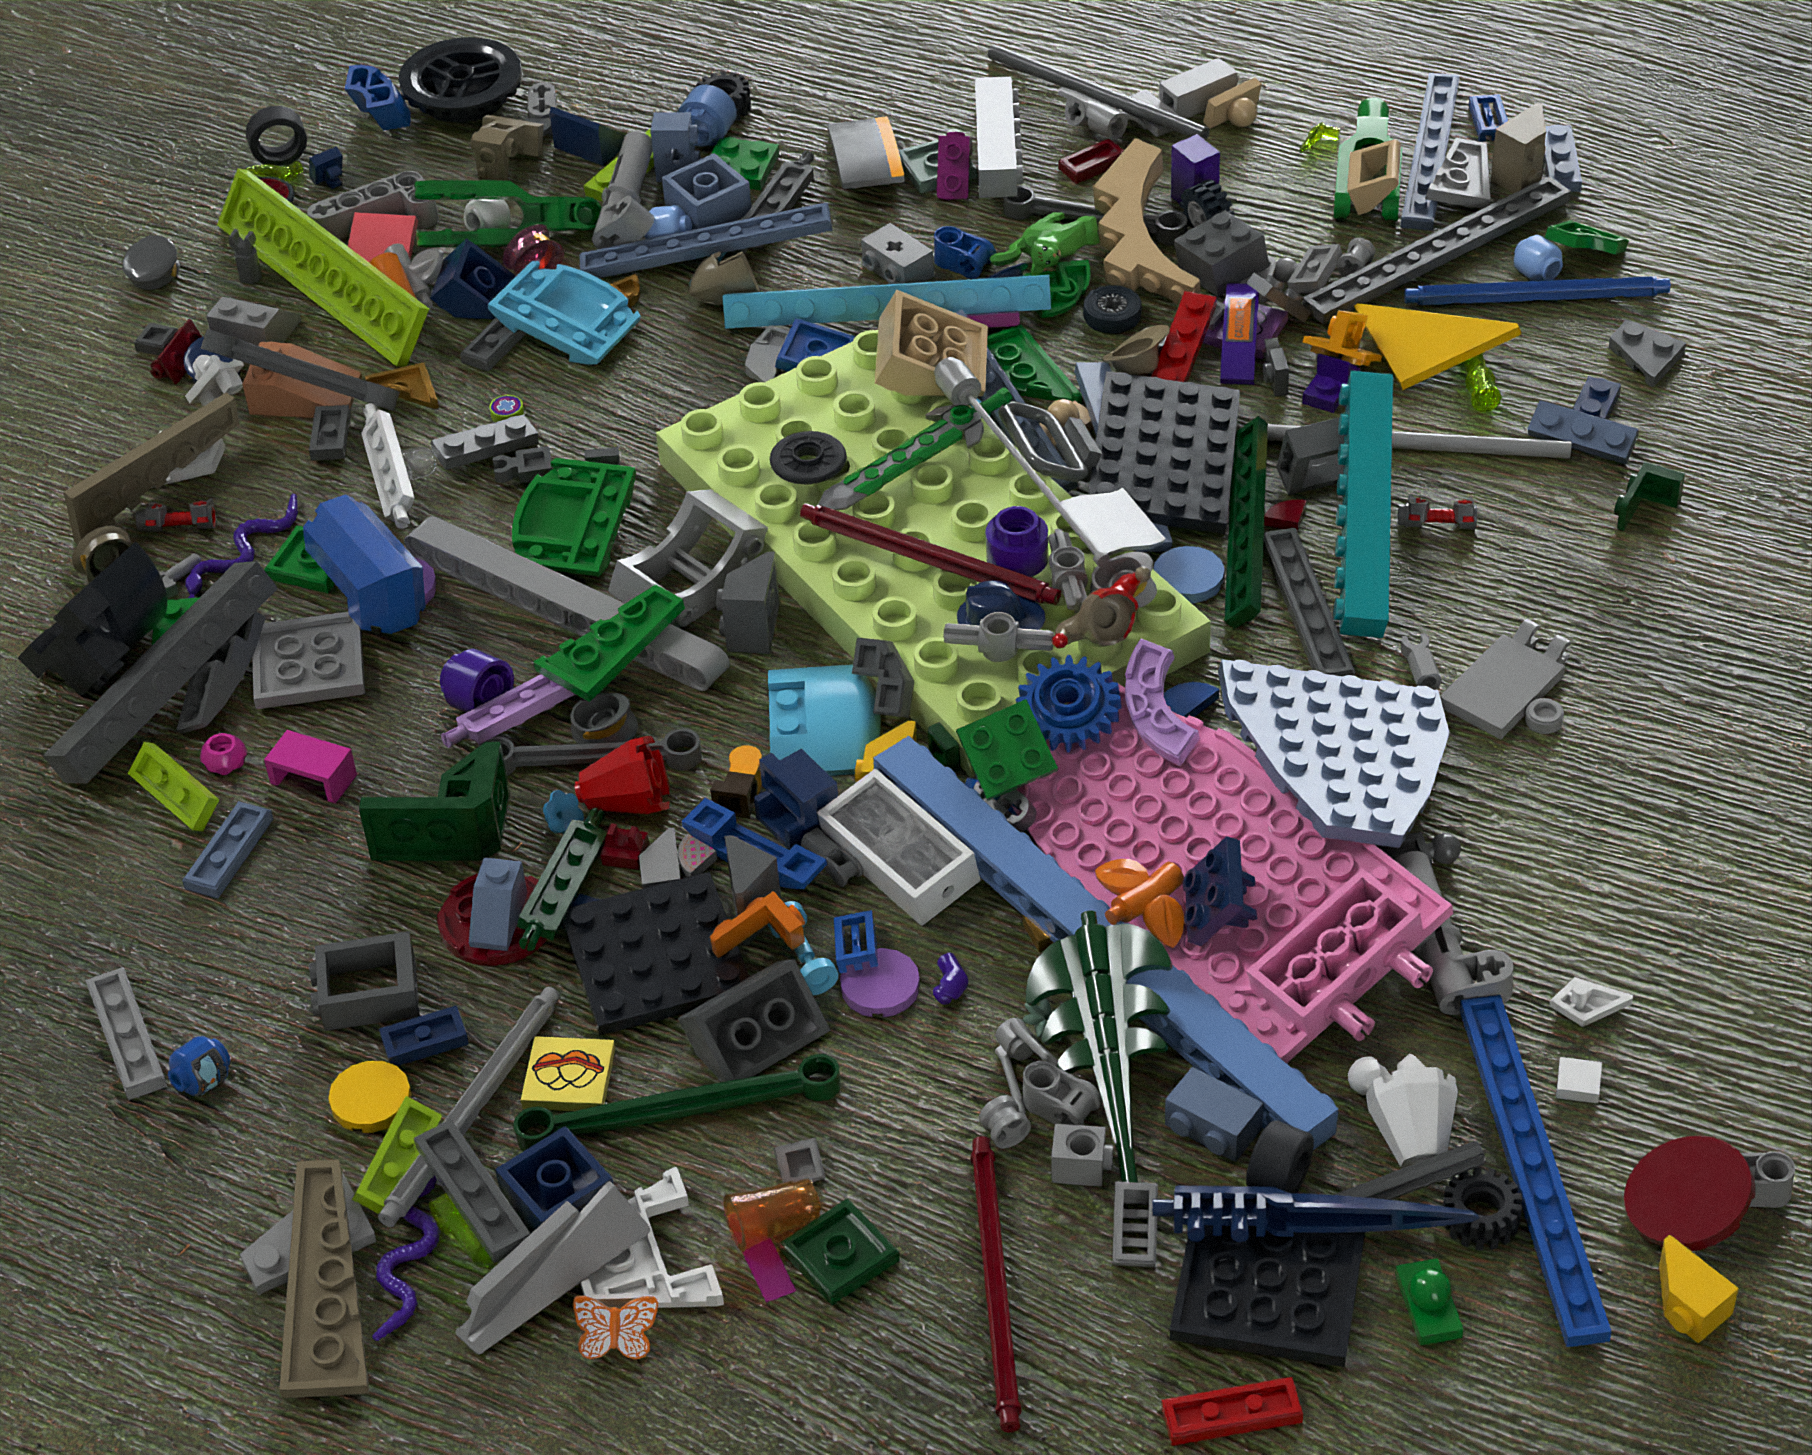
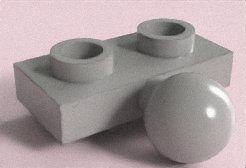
M1340 245L1310 246L1300 263H1296L1291 258L1278 260L1276 262L1275 278L1279 281L1288 282V287L1296 293L1309 295L1323 288L1335 269L1339 258L1343 255Z

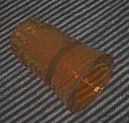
M809 1178L796 1182L790 1180L775 1186L749 1192L725 1194L723 1199L728 1228L736 1246L741 1252L783 1232L804 1226L806 1221L818 1218L821 1210L818 1194Z

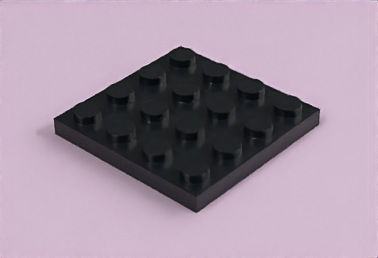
M710 872L570 907L562 925L599 1036L688 1013L749 978L738 945L720 958L712 951L710 936L720 923L728 919Z
M1205 1225V1236L1201 1241L1194 1242L1187 1238L1169 1330V1340L1345 1367L1365 1232H1293V1237L1275 1236L1265 1230V1236H1256V1226H1248V1239L1244 1242H1236L1231 1237V1225H1222V1236H1213V1225Z

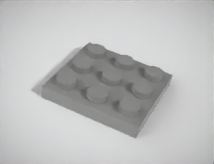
M348 612L264 623L252 656L253 695L256 709L365 694L362 630Z

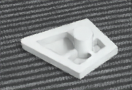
M1574 977L1550 1000V1007L1584 1027L1631 1005L1633 996Z

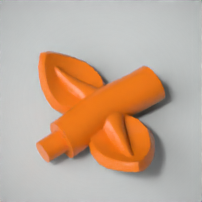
M1131 859L1109 861L1100 865L1095 870L1098 881L1110 892L1117 895L1111 902V908L1105 912V917L1110 924L1115 925L1120 921L1128 923L1142 915L1148 930L1161 943L1171 949L1178 944L1184 929V913L1182 906L1170 895L1183 885L1184 875L1176 864L1166 862L1150 877L1146 868Z

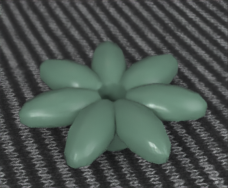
M1047 999L1041 1000L1039 1006L1037 1004L1030 1006L1026 1002L1025 1008L1031 1014L1026 1015L1022 1020L1027 1024L1034 1025L1037 1037H1042L1045 1024L1056 1009L1051 1011V1006Z

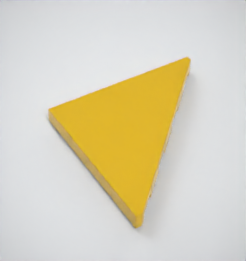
M1360 303L1354 305L1357 313L1368 316L1365 329L1381 355H1383L1382 357L1402 390L1522 335L1517 323Z

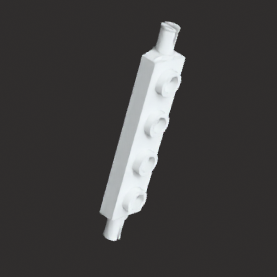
M368 403L365 405L366 408H363L366 425L361 434L385 519L394 521L396 527L404 529L408 527L407 524H410L407 511L411 508L415 497L391 415L377 409L375 404Z

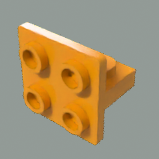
M1338 310L1337 316L1334 315L1331 318L1328 326L1330 339L1304 336L1302 341L1312 345L1311 352L1338 357L1340 353L1343 354L1341 360L1359 366H1370L1371 361L1381 362L1383 356L1359 348L1368 316L1357 312Z

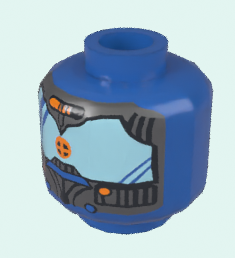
M204 1036L195 1037L170 1055L169 1081L180 1092L184 1091L191 1096H202L228 1077L231 1061L229 1053L224 1045L216 1039H209Z

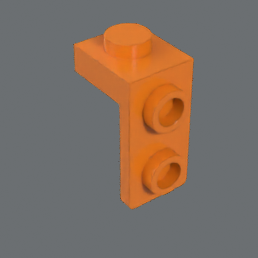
M772 891L764 898L758 897L749 903L745 911L733 920L728 919L720 923L710 936L712 951L720 958L768 923L793 951L805 942L803 932L805 920L795 906L790 905L787 907L780 897Z

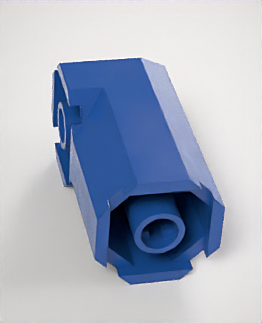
M347 494L320 503L315 510L318 514L313 522L308 519L303 526L305 550L347 597L348 614L362 630L371 631L372 625L381 627V633L388 634L417 625L420 619L419 612L420 610L423 612L426 607L422 565L366 504L355 501L353 497Z

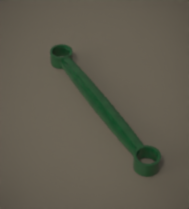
M814 1054L805 1058L796 1071L669 1091L555 1116L546 1108L530 1107L524 1109L516 1116L513 1126L517 1144L524 1152L564 1126L573 1135H581L728 1109L801 1092L810 1100L826 1101L836 1096L841 1088L839 1064L829 1055ZM816 1073L832 1075L830 1079L824 1082L808 1080L811 1075ZM541 1125L548 1127L545 1132L539 1135L529 1136L523 1134L528 1128Z

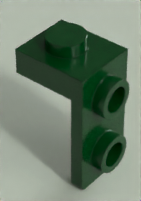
M1644 462L1638 474L1632 473L1627 484L1626 495L1620 494L1614 509V515L1619 516L1617 529L1622 531L1626 529L1642 499L1677 508L1682 498L1685 473Z

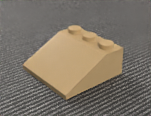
M896 290L879 317L875 384L903 395L946 396L935 382L934 370L941 360L947 357H954L962 360L980 381L981 392L979 396H983L986 389L988 326Z

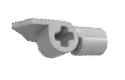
M1060 87L1058 95L1067 98L1064 114L1065 119L1070 125L1088 126L1090 130L1112 140H1116L1123 135L1128 121L1146 131V124L1130 114L1075 90Z

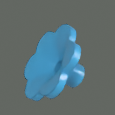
M561 790L553 791L550 794L549 801L544 804L545 820L549 824L550 830L555 834H564L572 820H584V814L578 808V799L573 793L565 794Z

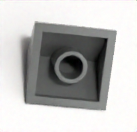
M733 835L725 836L730 885L736 917L743 913L754 899L758 897L764 898L772 891L781 899L777 858ZM765 925L741 942V946L750 945L768 925Z

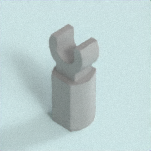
M1421 633L1420 644L1417 645L1411 644L1407 636H1402L1401 653L1408 658V664L1416 686H1427L1436 690L1442 680L1432 652L1429 650L1430 640L1428 635Z

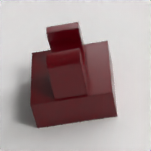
M614 823L610 824L600 855L602 865L639 870V855L647 849L649 844L648 832L639 831L636 826H631L629 830L618 828L617 824Z

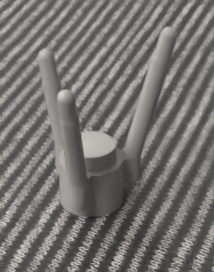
M1011 1018L1003 1022L996 1031V1039L1000 1046L996 1048L995 1053L1001 1060L1011 1095L1019 1105V1113L1025 1115L1023 1099L1010 1059L1025 1060L1035 1052L1041 1059L1055 1066L1058 1060L1031 1033L1022 1019Z

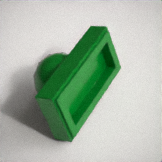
M1438 1258L1396 1265L1395 1277L1419 1345L1462 1338L1463 1326L1451 1296V1282L1442 1271Z

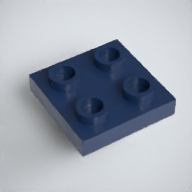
M1226 836L1213 849H1210L1197 865L1188 870L1184 877L1183 890L1186 894L1184 922L1187 925L1188 943L1202 946L1224 925L1247 928L1249 927V920L1257 919V910L1245 905L1243 902V895L1247 894V886H1255V877L1242 871L1240 840Z

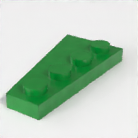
M655 584L620 606L617 615L607 620L600 619L590 625V632L576 641L570 638L560 644V651L549 658L543 655L533 661L535 671L590 702L685 609L683 599Z

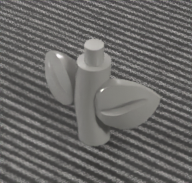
M396 243L389 246L384 253L393 252L397 254L417 300L430 309L433 305L430 299L432 292L427 284L434 282L438 277L444 252L437 248L426 249L416 255L411 262L402 244Z

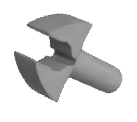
M193 553L166 572H159L165 585L167 598L179 594L175 582L190 573L199 562H202L198 554Z

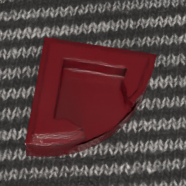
M1286 500L1273 505L1264 515V526L1279 529L1296 528L1298 532L1306 511L1307 500Z

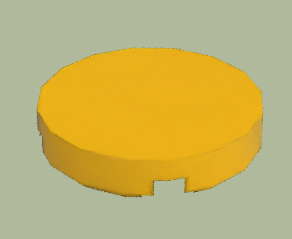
M365 1061L350 1066L337 1076L330 1087L328 1099L334 1119L343 1128L353 1131L352 1128L362 1129L363 1133H374L390 1127L401 1103L406 1096L411 1098L412 1093L406 1074L396 1065L385 1061Z

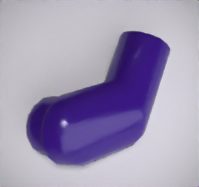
M946 953L937 961V965L944 976L940 979V984L934 987L933 995L942 1005H948L952 999L957 1000L968 987V977L953 953Z

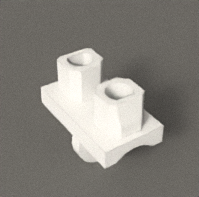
M207 355L198 356L193 362L197 382L185 395L189 404L201 402L202 406H205L221 396V392L223 394L227 392L230 395L238 393L243 387V382L238 375V372L244 366L243 362L235 359L229 363L222 362L216 355H211V357Z

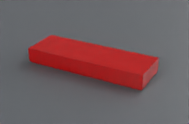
M1292 1377L1161 1400V1409L1171 1446L1303 1423V1411Z

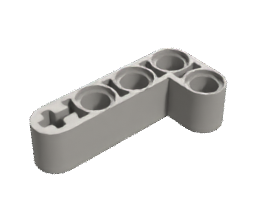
M404 171L312 204L307 210V214L311 219L339 240L350 236L355 212L416 216L418 220L417 228L432 227L439 219L436 200L415 199L414 182L425 181L415 171Z

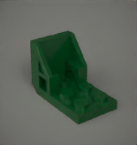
M501 742L483 743L443 773L437 797H361L359 812L371 861H483L484 858H489L501 850L510 799Z

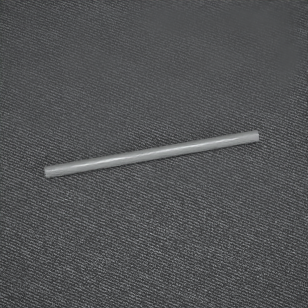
M1268 424L1267 441L1283 442L1286 430L1300 426ZM1392 431V448L1568 459L1571 457V441Z

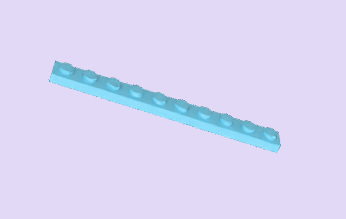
M1050 275L724 294L722 297L725 329L792 325L795 318L810 323L878 320L896 290L954 313L963 310L965 314L1051 309Z

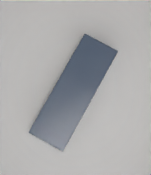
M238 801L182 880L185 890L219 898L273 821L272 811Z

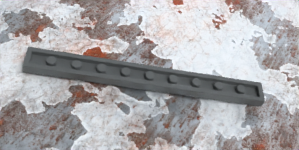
M1548 176L1303 297L1302 305L1311 311L1310 315L1322 324H1325L1334 315L1337 316L1338 310L1351 311L1355 309L1354 305L1358 303L1365 304L1569 202L1571 191Z

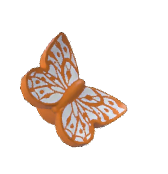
M576 1296L574 1298L573 1309L576 1323L581 1330L585 1331L578 1342V1350L584 1358H600L610 1349L616 1348L622 1355L632 1359L643 1358L649 1353L650 1343L644 1331L649 1330L655 1321L658 1301L654 1296L636 1298L621 1308H608L600 1301L587 1296Z

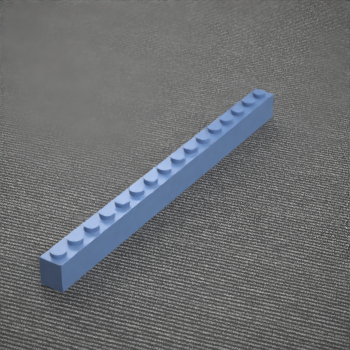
M907 736L873 758L874 769L876 768L972 850L975 855L979 876L1022 915L1048 935L1054 943L1075 935L1076 930L1082 927L1080 914L1084 911H1095L1098 924L1104 925V927L1112 925L1105 917V912L1110 908L1104 901L1097 900L1085 889L1079 879L1071 877L1059 867L1057 861L1051 855L1044 854L1037 848L1026 833L1019 832L999 810H994L984 802L975 789H969L957 778L951 768L944 767L938 762L928 748L923 745L920 746L910 736ZM1120 921V922L1117 923V924H1121V923H1123V924H1129V923H1124V922H1122V921ZM1172 966V969L1169 971L1161 969L1148 970L1138 973L1127 980L1128 984H1138L1150 988L1160 995L1170 1008V1013L1167 1015L1149 1014L1139 1017L1147 1026L1196 1069L1263 1102L1262 1128L1265 1129L1272 1121H1280L1306 1131L1314 1139V1149L1336 1134L1339 1109L1328 1095L1321 1094L1309 1084L1298 1069L1291 1068L1279 1058L1276 1051L1269 1044L1262 1043L1249 1032L1243 1021L1233 1018L1226 1012L1214 996L1206 994L1196 986L1185 971L1178 970L1175 966Z

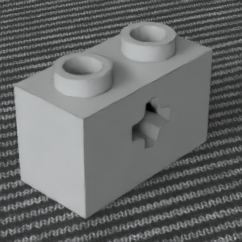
M889 223L861 239L863 265L868 270L885 279L889 284L920 283L934 277L933 250L893 224Z

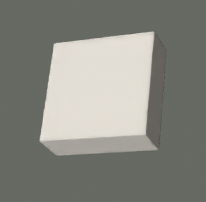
M1560 1057L1556 1098L1598 1104L1602 1062Z

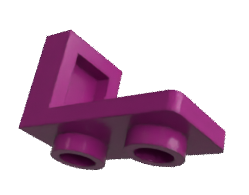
M948 132L947 136H938V199L966 200L969 197L970 155H972L973 142L970 136H965L963 132Z

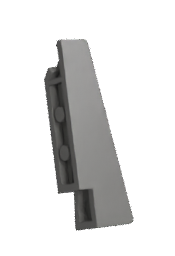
M610 1181L600 1189L580 1213L573 1205L566 1201L471 1288L466 1303L472 1309L469 1319L460 1328H457L455 1334L473 1352L482 1354L650 1232L649 1225Z

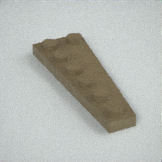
M227 392L66 490L64 497L74 542L78 545L79 541L93 530L100 527L113 526L116 523L115 516L127 507L133 510L142 502L140 496L152 487L159 489L167 482L166 479L170 472L177 467L184 469L199 454L205 452L239 424L235 398Z
M339 1159L297 1161L279 1388L282 1398L369 1394V1380L343 1174Z

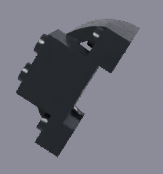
M134 542L72 598L53 618L56 623L49 629H46L20 654L18 659L37 678L49 670L53 674L57 672L81 697L91 687L97 692L125 665L120 659L161 622L167 611V592L156 566L137 542Z

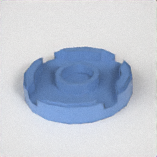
M1183 546L1172 548L1161 554L1154 564L1153 570L1191 604L1206 601L1215 596L1220 591L1221 584L1224 582V566L1221 559L1213 552L1201 547Z

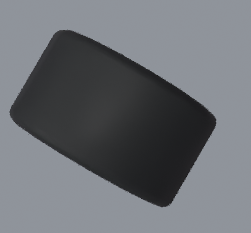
M1280 1121L1270 1122L1263 1130L1252 1152L1246 1174V1186L1275 1187L1288 1193H1298L1312 1159L1314 1150L1312 1135Z

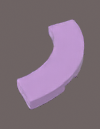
M1141 638L1132 652L1125 673V699L1129 716L1136 731L1151 749L1166 760L1181 766L1199 741V732L1176 717L1164 699V681L1168 669L1174 660L1173 650Z

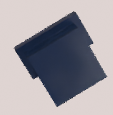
M802 748L781 760L773 753H770L759 759L762 786L766 791L754 797L756 818L790 850L795 844L801 846L802 838L806 833L816 827L821 829L817 812L838 797L837 782Z

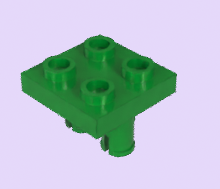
M1027 699L956 729L959 740L987 801L1058 771V767Z

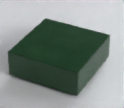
M940 722L929 726L928 746L932 756L944 767L951 768L954 773L960 771L959 743Z

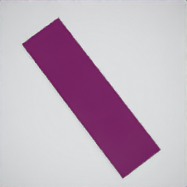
M754 1203L725 1213L724 1216L766 1303L796 1292Z

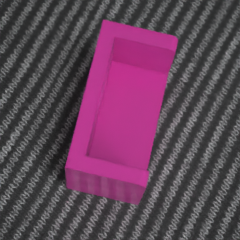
M286 730L264 759L270 784L278 786L288 772L323 782L327 800L332 803H336L357 776L350 748L290 730Z

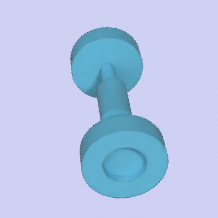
M795 901L784 902L787 907L793 905L798 909L806 925L807 914L802 905ZM768 923L767 925L772 934L778 938H781L778 935V933L772 928V926ZM804 935L805 942L794 950L802 963H806L800 971L812 995H818L828 991L835 985L838 980V971L830 959H814L815 954Z

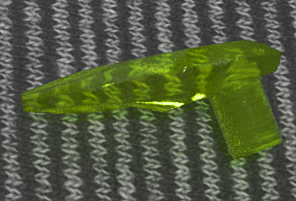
M1324 122L1316 124L1301 145L1300 153L1307 151L1320 141L1322 137L1338 141L1341 129L1328 126Z
M295 161L287 167L260 164L246 167L245 170L261 177H277L289 182L297 179V175L303 172V166L300 162Z

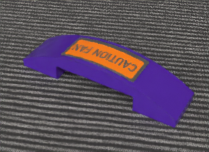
M1227 283L1222 338L1221 384L1254 385L1260 293L1244 283Z

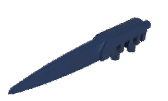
M1176 1185L1174 1199H1152V1216L1174 1217V1233H1183V1225H1187L1188 1238L1194 1242L1201 1241L1204 1238L1205 1225H1213V1236H1222V1225H1231L1232 1239L1236 1242H1244L1249 1236L1248 1226H1256V1236H1265V1230L1275 1236L1293 1237V1232L1407 1230L1468 1223L1480 1218L1473 1211L1365 1197L1288 1193L1275 1187Z

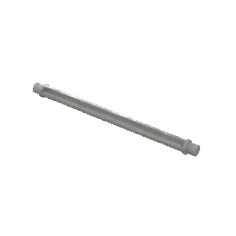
M546 987L540 995L533 998L516 1022L514 1028L509 1031L443 1123L451 1119L462 1136L465 1134L478 1116L479 1111L486 1105L526 1050L532 1038L537 1035L554 1012V1005L560 998L557 990L552 987ZM420 1154L384 1201V1208L379 1213L378 1219L387 1227H393L400 1217H404L425 1189L426 1184L434 1176Z

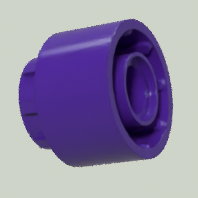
M1022 506L1008 507L995 515L988 523L985 531L987 562L1029 577H1033L1044 570L1049 560L1048 527L1045 521L1039 515H1036L1033 510Z
M468 649L461 654L453 655L445 663L440 675L441 691L444 692L446 702L451 707L467 713L513 689L514 674L507 662L480 650Z

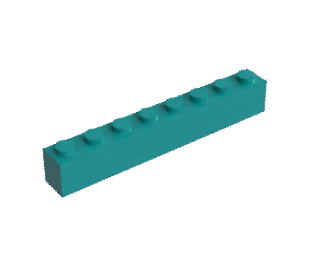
M1351 371L1348 383L1341 384L1339 405H1345V414H1340L1338 434L1344 435V444H1340L1338 450V465H1343V474L1338 476L1337 495L1343 496L1342 505H1338L1336 513V526H1342V536H1337L1335 545V557H1341V567H1336L1334 588L1340 589V598L1335 599L1333 618L1334 620H1339V634L1383 638L1389 621L1393 374Z

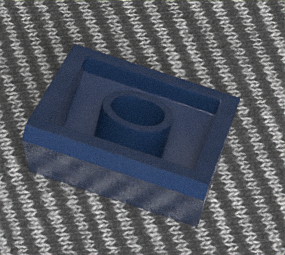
M551 106L549 114L554 148L602 166L620 152L625 135L596 122Z

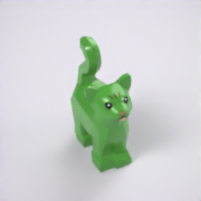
M1053 212L1048 214L1046 217L1030 225L1020 239L1009 245L1007 252L995 253L990 256V261L993 265L1004 266L1016 262L1020 258L1021 253H1026L1032 257L1033 261L1031 275H1039L1045 268L1056 266L1060 258L1072 255L1085 245L1092 246L1100 243L1095 216H1082L1077 221L1061 225L1060 221L1065 218L1064 213Z

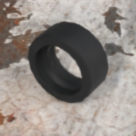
M284 106L263 108L250 118L246 126V138L253 157L262 164L271 167L291 164L302 156L307 147V135L301 118L290 108ZM275 125H284L294 130L292 139L282 146L267 147L259 142L261 133Z

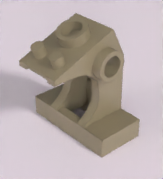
M493 115L484 116L482 127H480L478 132H474L471 138V149L475 153L478 177L491 180H508L510 157H515L516 153L536 157L542 155L544 124Z

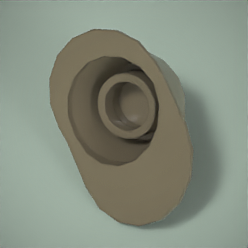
M1167 325L1146 328L1125 340L1114 351L1105 355L1102 360L1104 362H1111L1117 373L1124 372L1131 375L1149 377L1158 366V344L1166 338L1170 328Z

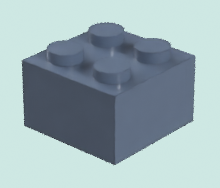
M715 153L662 177L665 206H680L685 214L690 216L692 230L737 221L744 217L751 208L749 182Z

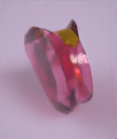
M543 224L532 225L518 232L510 240L503 254L505 267L513 270L517 275L531 261H540L538 269L555 270L557 264H561L564 259L563 247L559 243L550 240L548 228Z

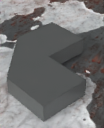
M857 638L852 674L878 677L873 713L909 718L914 679L893 642L886 640Z

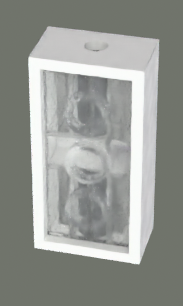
M876 768L817 812L822 831L843 850L856 857L863 868V875L921 926L981 881L974 852Z

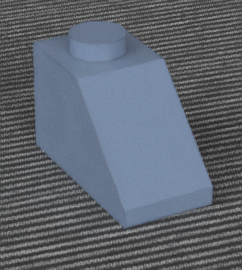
M493 858L483 859L473 888L469 932L470 947L508 951L527 896L522 861Z

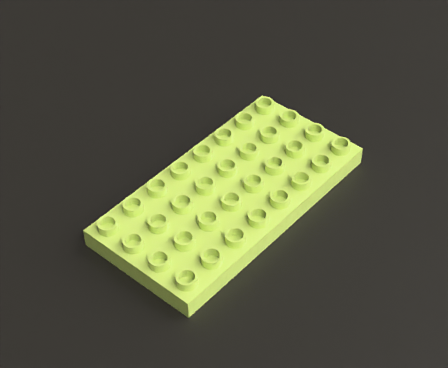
M878 330L862 332L849 344L823 356L808 357L802 360L797 365V368L766 382L749 384L738 395L708 409L691 411L680 422L656 432L660 464L687 491L711 489L768 527L763 540V549L755 558L768 551L775 552L778 583L853 659L857 638L893 642L914 679L910 716L927 734L929 726L938 722L943 725L959 743L960 767L971 778L976 775L959 740L956 729L1016 704V698L1020 697L1019 685H1027V673L1039 675L1037 668L1039 663L1049 669L1052 667L1051 658L1053 657L1062 665L1065 664L1067 655H1071L1073 664H1078L1080 659L1085 656L1087 657L1088 668L1100 662L1102 673L1111 671L1113 682H1118L1119 685L1125 687L1127 665L1134 648L1141 638L1173 650L1174 660L1166 675L1210 653L1211 621L1152 569L1150 577L1156 584L1157 594L1152 602L1136 611L1131 632L1125 640L1114 645L1102 646L1092 643L1088 638L1067 644L1064 648L1057 649L1053 646L1051 651L1018 649L1017 655H1014L1010 660L993 662L988 660L983 653H979L978 646L948 644L944 642L943 638L945 624H958L957 612L966 601L967 588L975 586L980 582L812 525L811 521L801 518L800 511L805 503L817 506L825 490L934 424V421L926 419L925 414L935 408L953 405L947 396H909L893 390H887L875 384ZM983 418L981 422H983L984 433L981 441L975 446L968 449L966 440H959L927 461L916 465L890 481L880 490L848 509L837 510L987 562L985 531L988 523L1001 510L1012 506H1022L1033 510L1036 515H1039L1045 521L1048 527V536L1055 533V529H1062L1063 532L1069 533L1072 546L1082 550L1088 583L1085 587L1087 596L1090 594L1092 573L1098 566L1093 560V553ZM817 431L829 434L843 444L846 450V462L842 470L829 480L816 484H795L783 480L775 474L770 465V453L780 440L791 434ZM806 455L800 457V459L802 460H811L816 458V456ZM1035 471L1059 501L1073 498L1052 478ZM716 520L734 538L736 532ZM1048 541V552H1049V556H1050V554L1052 553V551H1051L1050 544H1049V541ZM1133 551L1119 552V553L1110 555L1109 557H1110V559H1111V558H1114V557H1116V556H1119V555H1122V554H1125V553H1128V552H1133ZM1048 560L1044 570L1032 578L1049 583L1050 587H1052V572ZM1062 594L1056 606L1046 602L1038 603L1045 611V622L1040 630L1052 631L1054 636L1059 623L1077 614L1074 613V610L1067 608L1065 597ZM872 677L878 683V677Z

